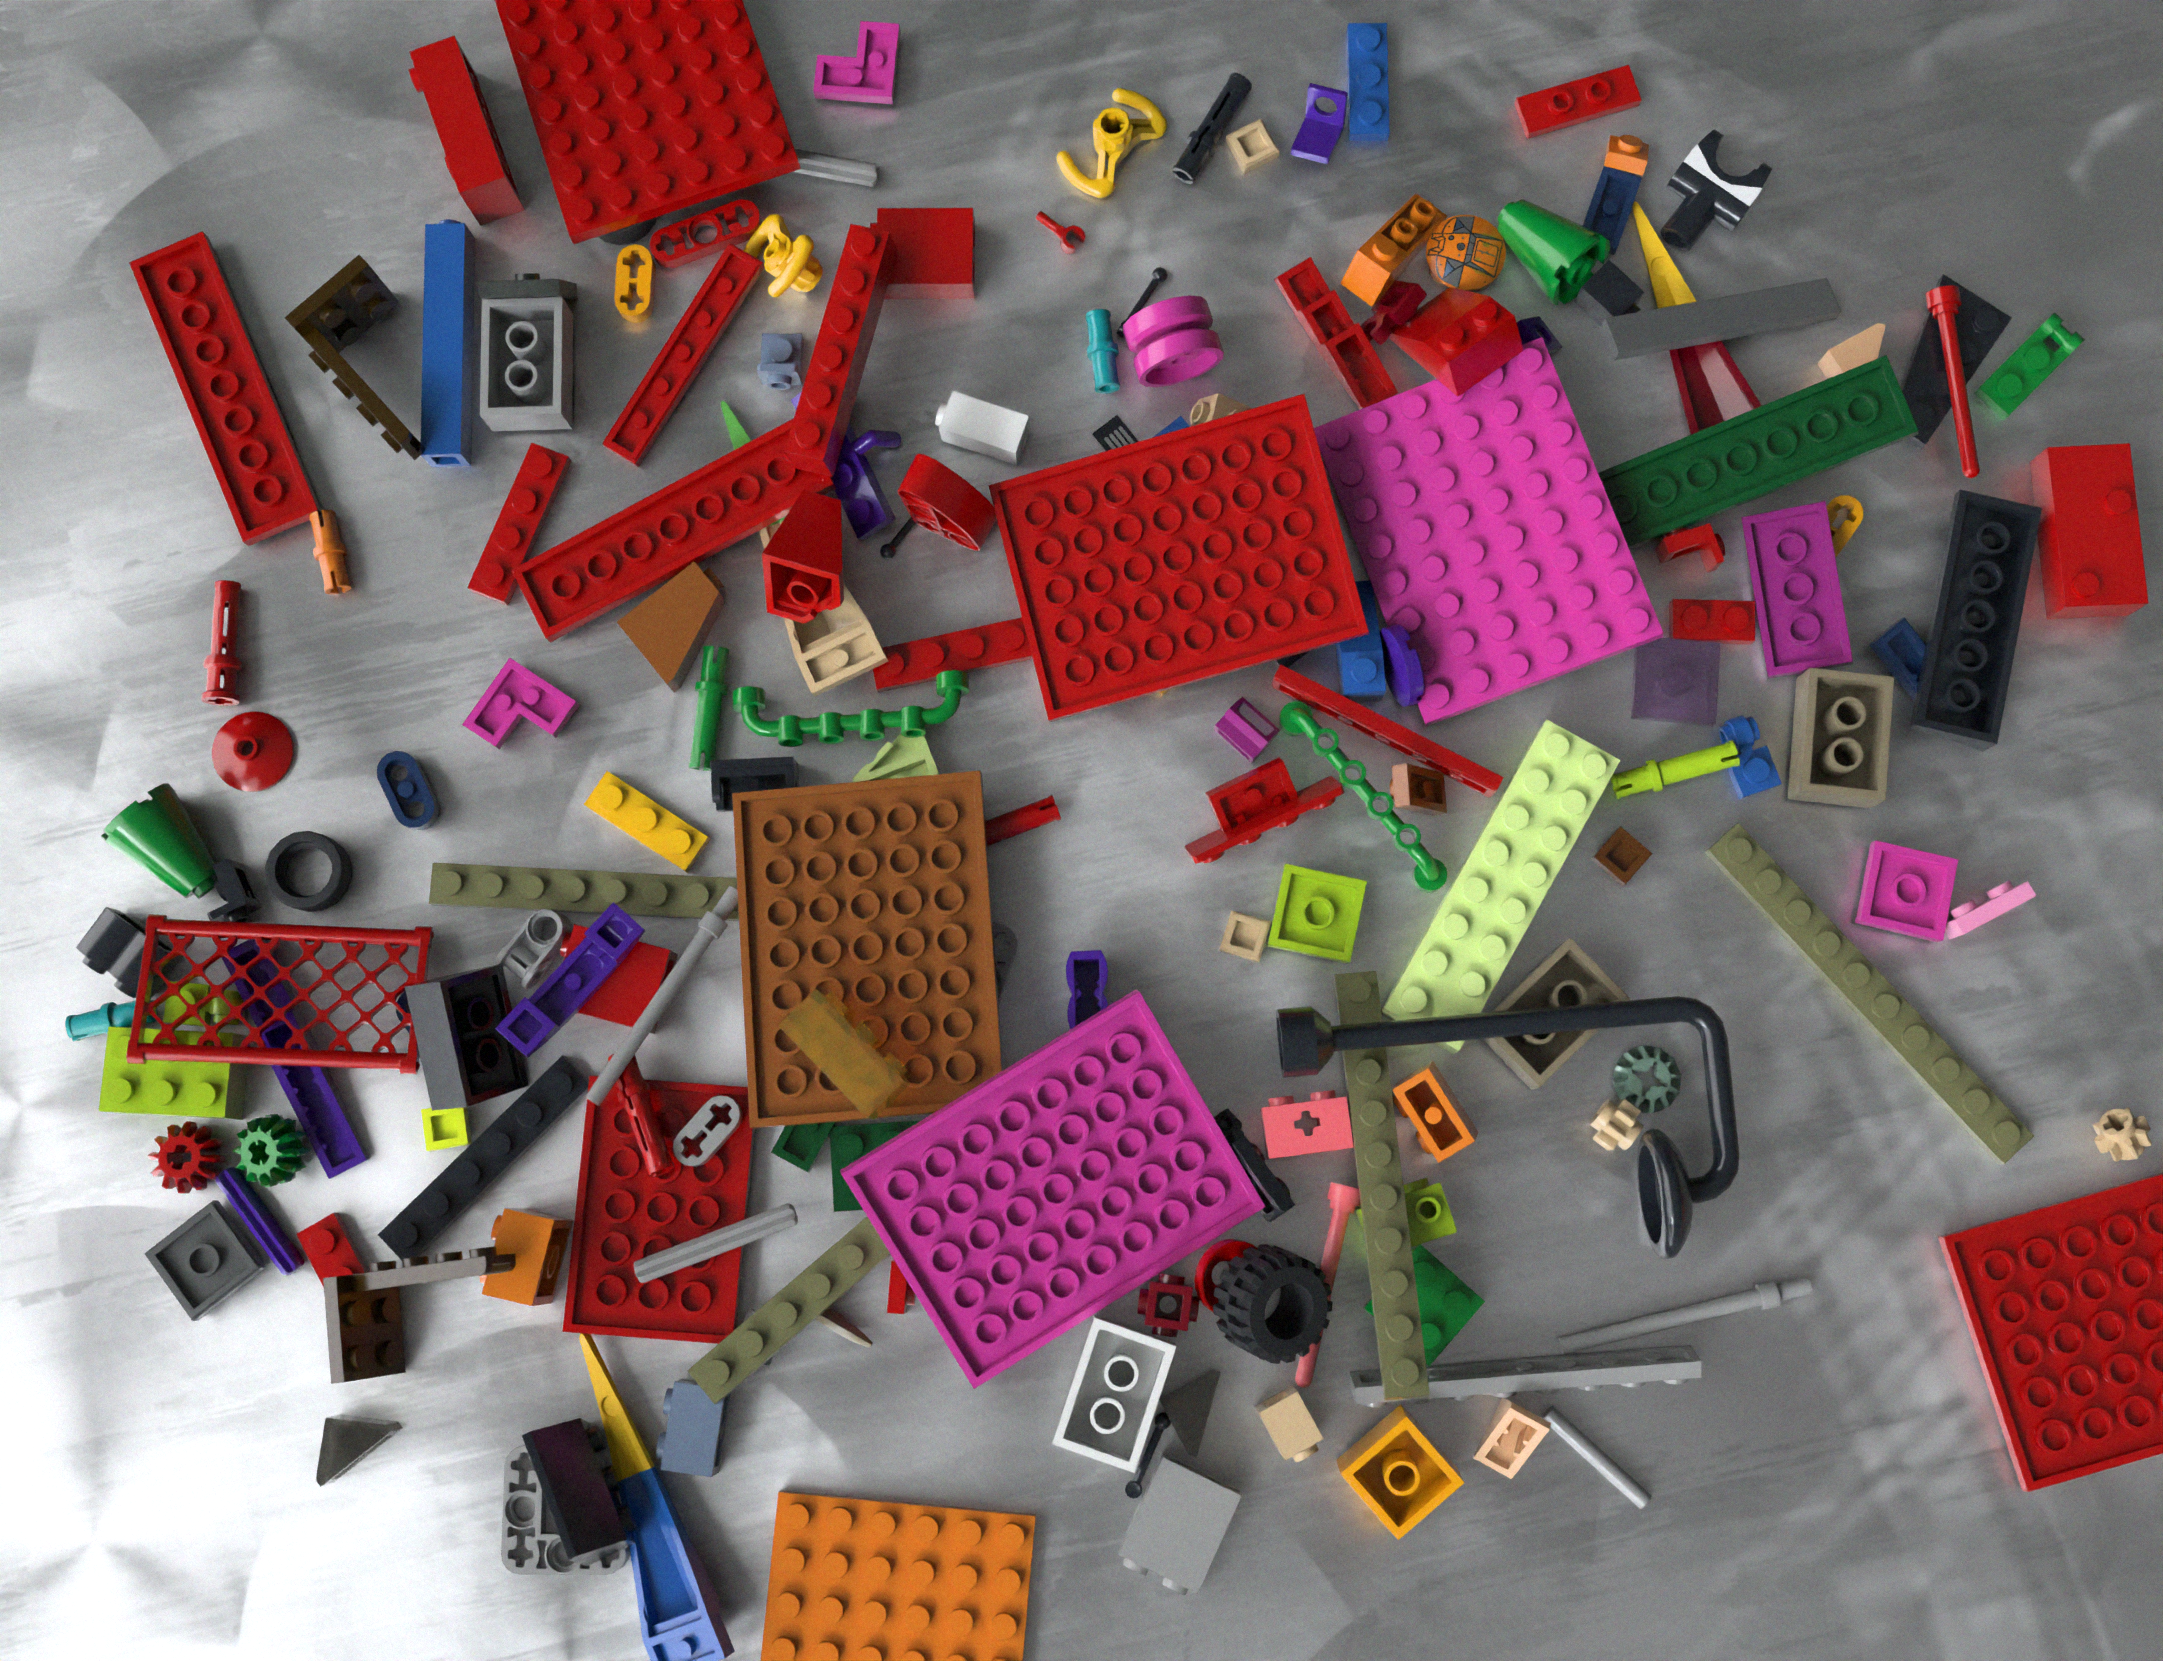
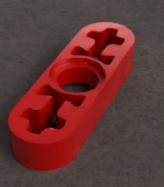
M745 199L735 200L657 230L650 239V250L660 266L674 269L725 250L729 242L736 246L749 241L762 223V218L757 206L753 202ZM745 213L748 218V226H741L738 221L739 214ZM724 219L730 232L727 235H725L724 229L720 222ZM705 225L715 227L717 235L714 240L708 243H701L696 240V232L700 227ZM686 233L692 245L690 249L687 248L682 236ZM667 241H671L674 245L675 253L672 255H667L665 252L664 243Z

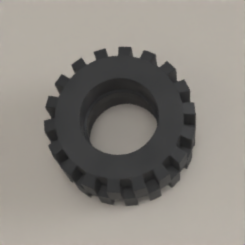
M1260 1244L1258 1249L1249 1247L1243 1250L1242 1258L1235 1256L1229 1262L1232 1266L1229 1271L1223 1269L1219 1277L1223 1280L1221 1287H1215L1214 1296L1218 1298V1303L1213 1305L1214 1315L1220 1317L1216 1322L1219 1330L1226 1333L1224 1337L1230 1343L1263 1361L1266 1360L1273 1364H1279L1282 1360L1290 1363L1295 1361L1296 1354L1304 1357L1310 1352L1309 1346L1312 1343L1317 1345L1322 1339L1319 1334L1322 1328L1327 1329L1330 1320L1326 1319L1327 1312L1332 1311L1333 1302L1327 1300V1297L1332 1292L1330 1284L1323 1282L1326 1278L1325 1274L1321 1269L1316 1268V1264L1310 1260L1275 1245L1272 1247L1268 1244ZM1278 1288H1281L1278 1306L1273 1314L1265 1320L1267 1302L1271 1295Z

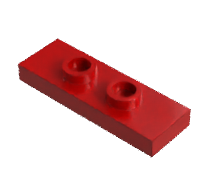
M1625 65L1517 97L1514 105L1526 139L1638 107L1642 99L1630 66Z

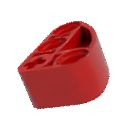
M916 454L898 489V494L912 520L919 526L974 551H980L996 520L994 506L975 487L944 464L927 455Z

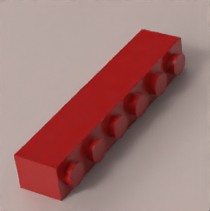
M850 224L784 453L795 469L831 477L834 476L898 254L889 231Z

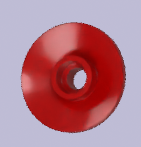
M245 712L231 718L220 728L212 746V761L219 777L229 786L244 792L263 791L279 783L289 771L294 758V742L288 728L279 719L264 712ZM252 742L253 751L249 755L244 756L242 753L244 745Z

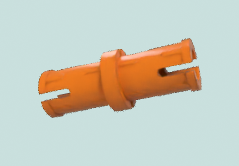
M321 510L322 518L319 517L318 511H315L309 515L316 542L313 553L314 558L320 561L325 593L330 595L339 594L338 587H341L343 593L351 590V583H349L344 560L347 550L346 545L340 541L336 513L334 510Z

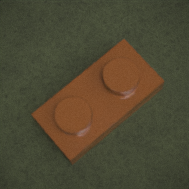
M1408 763L1391 766L1392 779L1390 780L1389 789L1396 808L1431 816L1447 814L1444 773Z

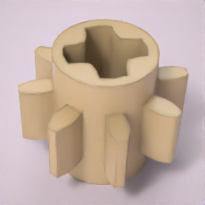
M1625 1098L1621 1099L1617 1105L1609 1099L1606 1100L1590 1121V1125L1598 1130L1592 1139L1608 1151L1610 1149L1613 1150L1616 1145L1623 1150L1628 1149L1644 1127L1642 1123L1636 1120L1641 1110Z
M2129 1107L2125 1110H2108L2100 1118L2099 1123L2093 1124L2098 1135L2094 1141L2100 1153L2110 1152L2115 1162H2118L2120 1159H2137L2144 1152L2145 1147L2152 1145L2147 1134L2151 1128L2144 1115L2135 1118Z

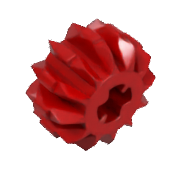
M186 1121L182 1128L179 1125L168 1126V1138L157 1136L154 1139L156 1145L160 1147V1151L152 1152L148 1157L150 1160L158 1161L159 1165L151 1171V1174L154 1177L164 1176L161 1185L163 1188L173 1189L176 1187L178 1193L189 1194L192 1188L199 1191L205 1190L207 1188V1178L216 1179L219 1172L214 1168L215 1163H224L227 1159L225 1156L216 1155L215 1153L224 1142L218 1138L211 1139L212 1128L202 1126L198 1129L196 1122ZM184 1153H191V1162H183Z

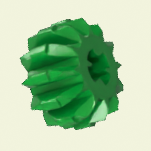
M270 1114L264 1118L252 1119L247 1122V1129H243L236 1134L242 1145L237 1146L232 1151L241 1155L242 1160L236 1168L247 1169L246 1181H259L260 1185L265 1187L276 1186L278 1183L283 1184L292 1181V1179L296 1178L295 1172L307 1167L301 1158V1155H305L310 1151V1149L302 1146L301 1140L307 1133L295 1131L296 1120L290 1118L283 1119L282 1115Z

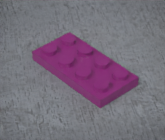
M1826 501L1741 517L1768 679L1804 673L1809 668L1828 669L1853 664Z

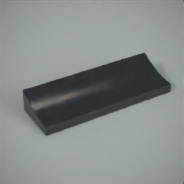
M1961 489L1955 494L1909 728L1938 735L1982 752L1998 743L2042 508Z

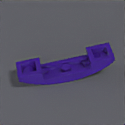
M613 902L584 933L587 937L529 999L524 997L495 1029L526 1057H530L552 1038L601 988L640 940L645 929Z

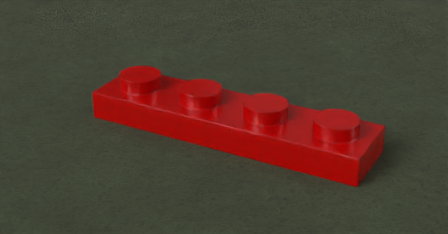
M531 442L467 588L471 592L504 605H509L518 585L512 569L529 560L572 462L569 456Z
M1020 617L882 647L888 662L874 668L873 674L877 691L880 693L935 681L937 674L944 671L959 670L972 673L1028 661L1033 658L1023 619Z

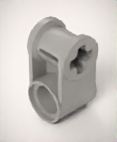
M542 909L535 911L516 935L503 946L496 956L494 963L507 967L522 980L521 985L525 989H531L544 977L552 962L560 954L565 935L568 932L572 933L573 926L567 916L552 910ZM554 919L557 923V933L552 939L546 941L542 935V927L545 922Z

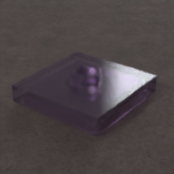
M1660 638L1636 647L1634 651L1631 719L1708 726L1716 724L1720 643Z

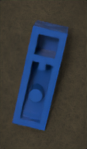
M1370 580L1355 581L1369 634L1335 643L1339 694L1356 703L1381 701L1386 692V683L1373 587Z

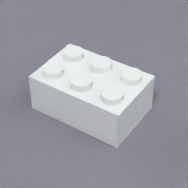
M1094 1316L1052 1444L1135 1473L1177 1347L1176 1344Z

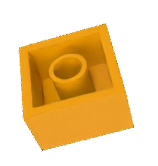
M1402 1404L1336 1459L1343 1478L1398 1540L1465 1483L1458 1468Z

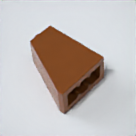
M695 562L687 566L617 621L618 625L674 693L681 688L726 603L719 592L724 587L722 582L709 567L702 571Z

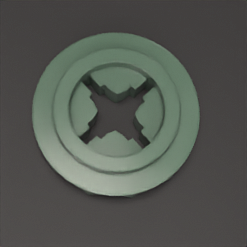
M1643 1045L1632 1048L1621 1056L1614 1069L1613 1084L1620 1100L1625 1098L1640 1109L1641 1113H1655L1671 1106L1672 1102L1681 1092L1682 1073L1678 1069L1675 1058L1663 1051L1662 1048ZM1654 1063V1077L1664 1086H1650L1642 1096L1643 1081L1637 1078V1075L1632 1074V1071L1635 1073L1647 1072Z

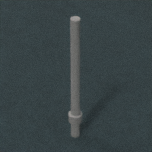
M729 886L713 911L705 913L698 924L700 930L585 1096L587 1099L598 1106L601 1105L712 940L720 938L728 926L725 921L738 904V892L735 888Z
M1808 1277L1779 1284L1769 1281L1755 1285V1290L1558 1338L1561 1353L1564 1355L1759 1306L1762 1310L1781 1306V1301L1812 1294L1813 1289Z

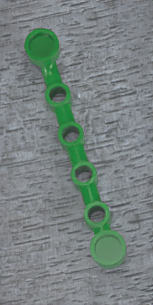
M949 670L937 674L936 691L939 696L945 699L940 706L925 709L921 706H906L900 711L883 712L879 709H866L861 711L860 714L850 715L826 712L820 714L819 717L812 718L786 715L778 718V720L767 721L761 719L758 713L766 709L765 690L759 687L745 686L733 691V709L736 712L742 713L743 722L750 731L759 736L778 737V744L784 747L800 746L803 744V735L818 733L820 742L837 744L844 741V731L860 730L861 739L877 741L885 737V728L901 727L902 736L917 738L926 734V725L945 722L956 713L960 706L961 697L969 693V675L959 670Z
M1293 701L1286 704L1279 716V725L1282 731L1289 736L1297 737L1306 734L1310 738L1314 753L1328 759L1339 772L1340 783L1348 789H1353L1364 801L1368 816L1373 820L1381 821L1393 835L1394 846L1401 852H1407L1417 863L1412 873L1414 885L1425 893L1438 891L1447 880V869L1440 860L1433 858L1420 842V830L1413 824H1405L1392 810L1394 806L1392 797L1385 792H1377L1365 778V766L1358 760H1350L1338 747L1339 737L1334 730L1322 728L1313 718L1311 709L1305 703ZM1327 737L1332 741L1333 746L1328 749L1322 748L1318 743V739ZM1347 769H1355L1358 771L1360 778L1350 780L1346 777L1345 771ZM1376 800L1383 801L1386 804L1387 810L1385 812H1377L1373 808V802ZM1400 833H1411L1414 843H1403L1400 839Z

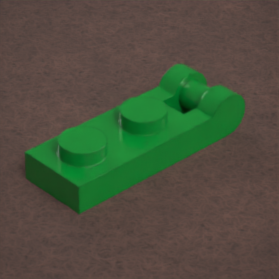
M2055 312L1974 392L2003 421L2085 340L2079 333L2074 332L2072 334L2061 324L2064 320ZM2048 336L2060 346L2055 352L2043 342Z

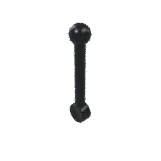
M1158 267L1153 270L1152 281L1126 320L1119 326L1116 333L1118 336L1125 338L1123 333L1125 322L1143 309L1158 284L1163 283L1167 279L1168 274L1164 268Z
M911 517L892 541L881 547L880 554L884 559H892L895 556V548L916 524Z
M1161 1412L1155 1417L1156 1427L1135 1477L1126 1484L1125 1492L1130 1498H1138L1142 1494L1141 1482L1164 1429L1169 1428L1171 1425V1417L1167 1413Z

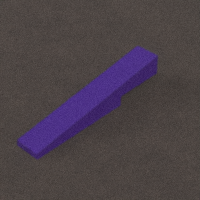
M249 939L233 947L229 954L238 965L243 966L260 953V948L254 939ZM274 951L272 956L280 964L278 957ZM222 957L228 972L232 976L236 971L235 966L227 958ZM264 959L249 971L248 976L257 986L263 987L279 974V969L269 959ZM241 978L234 982L244 1002L254 994L255 989L246 979ZM283 980L268 992L267 997L277 1008H282L291 1002L295 995L288 980ZM262 999L257 1000L247 1008L256 1027L261 1026L274 1014V1010ZM299 1004L286 1015V1019L296 1029H302L308 1024ZM277 1021L262 1033V1039L266 1043L267 1048H284L286 1042L292 1037L293 1031L285 1022ZM308 1032L305 1040L309 1044L310 1049L319 1050L312 1032ZM296 1046L294 1049H302V1046ZM271 1065L304 1132L307 1133L306 1135L328 1179L369 1159L328 1067Z

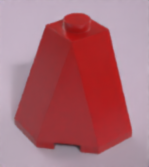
M807 490L801 492L762 552L767 613L805 624L815 619L819 612L827 608L831 611L843 603L844 572L841 500Z

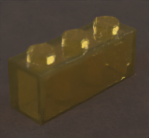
M815 989L778 1026L867 1118L875 1120L910 1085V1082L903 1076L908 1069L891 1052L885 1057L874 1046L879 1039L861 1021L856 1026L853 1025L844 1015L849 1008L832 991L825 996L824 993Z

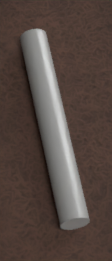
M1551 1406L1543 1414L1542 1419L1550 1422L1552 1429L1640 1509L1650 1501L1652 1495L1554 1406Z

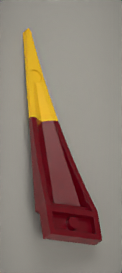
M1634 201L1632 209L1658 309L1697 302L1640 205ZM1722 341L1669 350L1690 435L1762 406Z

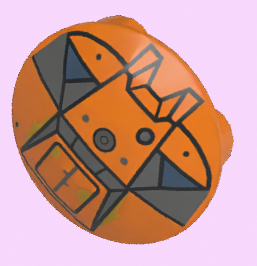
M1457 215L1444 220L1431 234L1426 246V260L1431 278L1449 288L1466 291H1483L1487 289L1502 271L1506 258L1505 243L1497 228L1487 220L1474 215Z

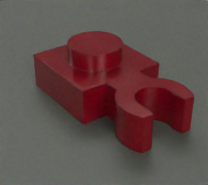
M1397 280L1393 282L1380 300L1372 307L1371 311L1374 316L1368 318L1361 325L1369 342L1374 339L1378 345H1382L1390 337L1395 324L1403 325L1416 314L1418 306L1427 296L1419 284Z

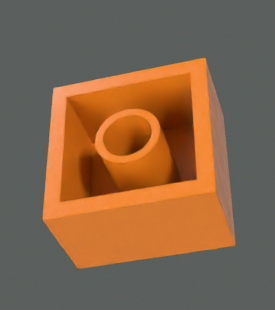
M504 1208L503 1215H498L494 1221L491 1240L495 1241L494 1247L496 1246L497 1255L515 1253L516 1266L511 1272L480 1276V1283L484 1284L482 1294L529 1306L551 1304L574 1220L524 1208Z

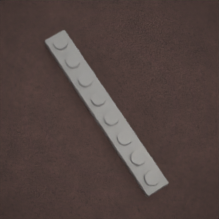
M1691 1345L1430 1365L1426 1366L1430 1395L1422 1398L1384 1401L1380 1369L1351 1371L1350 1388L1355 1404L1377 1408L1393 1401L1424 1404L1432 1398L1445 1397L1455 1401H1466L1472 1399L1474 1395L1483 1394L1507 1398L1522 1391L1554 1394L1561 1388L1574 1387L1584 1391H1595L1601 1389L1603 1385L1612 1384L1636 1388L1644 1386L1646 1382L1651 1381L1683 1384L1688 1382L1690 1378H1702V1361Z

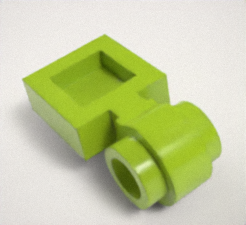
M187 983L182 987L180 993L189 1004H196L211 992V986L209 984ZM224 991V996L233 1006H239L244 1003L239 991ZM171 996L166 1000L163 1016L164 1023L171 1024L186 1012V1005L179 997ZM214 998L200 1010L199 1015L210 1026L212 1014L213 1023H218L230 1013V1008L221 998ZM191 1017L181 1024L204 1027L195 1017ZM234 1019L227 1025H239V1019Z

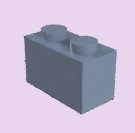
M680 1379L674 1382L673 1388L667 1389L663 1404V1414L669 1415L666 1432H660L656 1448V1457L662 1458L660 1470L713 1477L719 1473L731 1393L721 1402L714 1405L696 1381Z

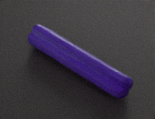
M229 1167L223 1170L215 1179L217 1185L281 1274L289 1276L295 1273L304 1265L302 1256L248 1181H246L240 1170L236 1167Z

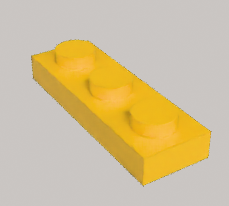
M606 771L584 803L587 808L686 873L690 871L711 840L708 836L608 771Z

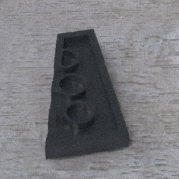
M1943 274L1938 280L1936 288L1955 285L1960 290L1962 304L1958 307L1959 313L1955 315L1967 385L2012 317ZM1928 310L1923 322L1920 338L1914 347L1910 359L1911 363L1906 378L1900 387L1918 428V435L1905 440L1920 450L1927 444L1952 407L1938 319H1934L1933 314L1928 312Z

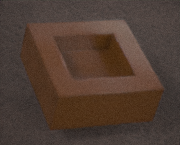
M1620 826L1591 860L1623 887L1653 853Z

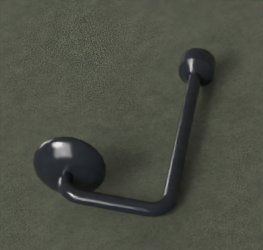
M1674 996L1331 1026L1330 1021L1312 1006L1276 1010L1278 1050L1283 1078L1318 1075L1336 1051L1674 1022L1689 1023L1699 1031L1702 1041L1713 1163L1709 1171L1703 1176L1690 1178L1680 1151L1664 1132L1659 1129H1650L1642 1135L1637 1155L1638 1193L1645 1230L1654 1252L1664 1259L1676 1257L1690 1233L1693 1204L1716 1199L1731 1186L1738 1173L1740 1154L1728 1037L1723 1021L1712 1007L1696 998Z

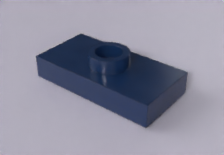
M1904 617L1892 624L1873 640L1869 646L1911 699L1915 701L1926 644Z

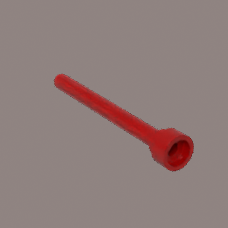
M1955 285L1941 286L1925 294L1927 310L1933 314L1934 319H1938L1962 472L1965 477L1974 478L1979 474L1980 468L1955 315L1959 313L1958 307L1962 304L1960 290Z

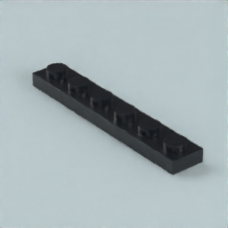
M562 1055L401 1211L378 1236L401 1261L406 1258L419 1257L588 1093L589 1080L566 1056Z

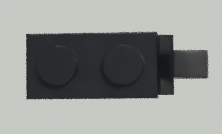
M1228 1108L1213 1117L1266 1206L1260 1210L1265 1220L1272 1222L1296 1204L1290 1198L1291 1195L1287 1185L1280 1178L1274 1176L1266 1165L1265 1157L1256 1144L1249 1142L1244 1135V1132L1241 1130L1242 1122Z

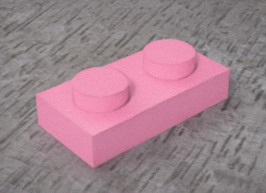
M2010 880L1986 892L1990 898L1989 900L1979 905H1976L1974 900H1970L1951 910L1950 912L1954 918L1947 921L1945 933L1949 939L1964 935L2037 895L2028 881L2013 886Z

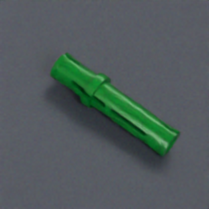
M703 646L701 679L695 685V691L699 695L690 763H688V768L699 770L701 754L704 753L703 771H711L710 760H715L722 696L727 695L728 686L724 684L730 650L724 647L718 648L717 663H713L714 646Z

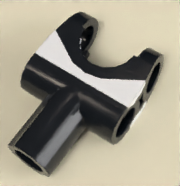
M1715 129L1691 150L1666 186L1670 191L1684 199L1660 231L1665 242L1678 251H1690L1713 220L1730 232H1733L1753 205L1772 171V168L1763 162L1757 170L1754 169L1744 176H1731L1725 173L1716 161V151L1724 135Z

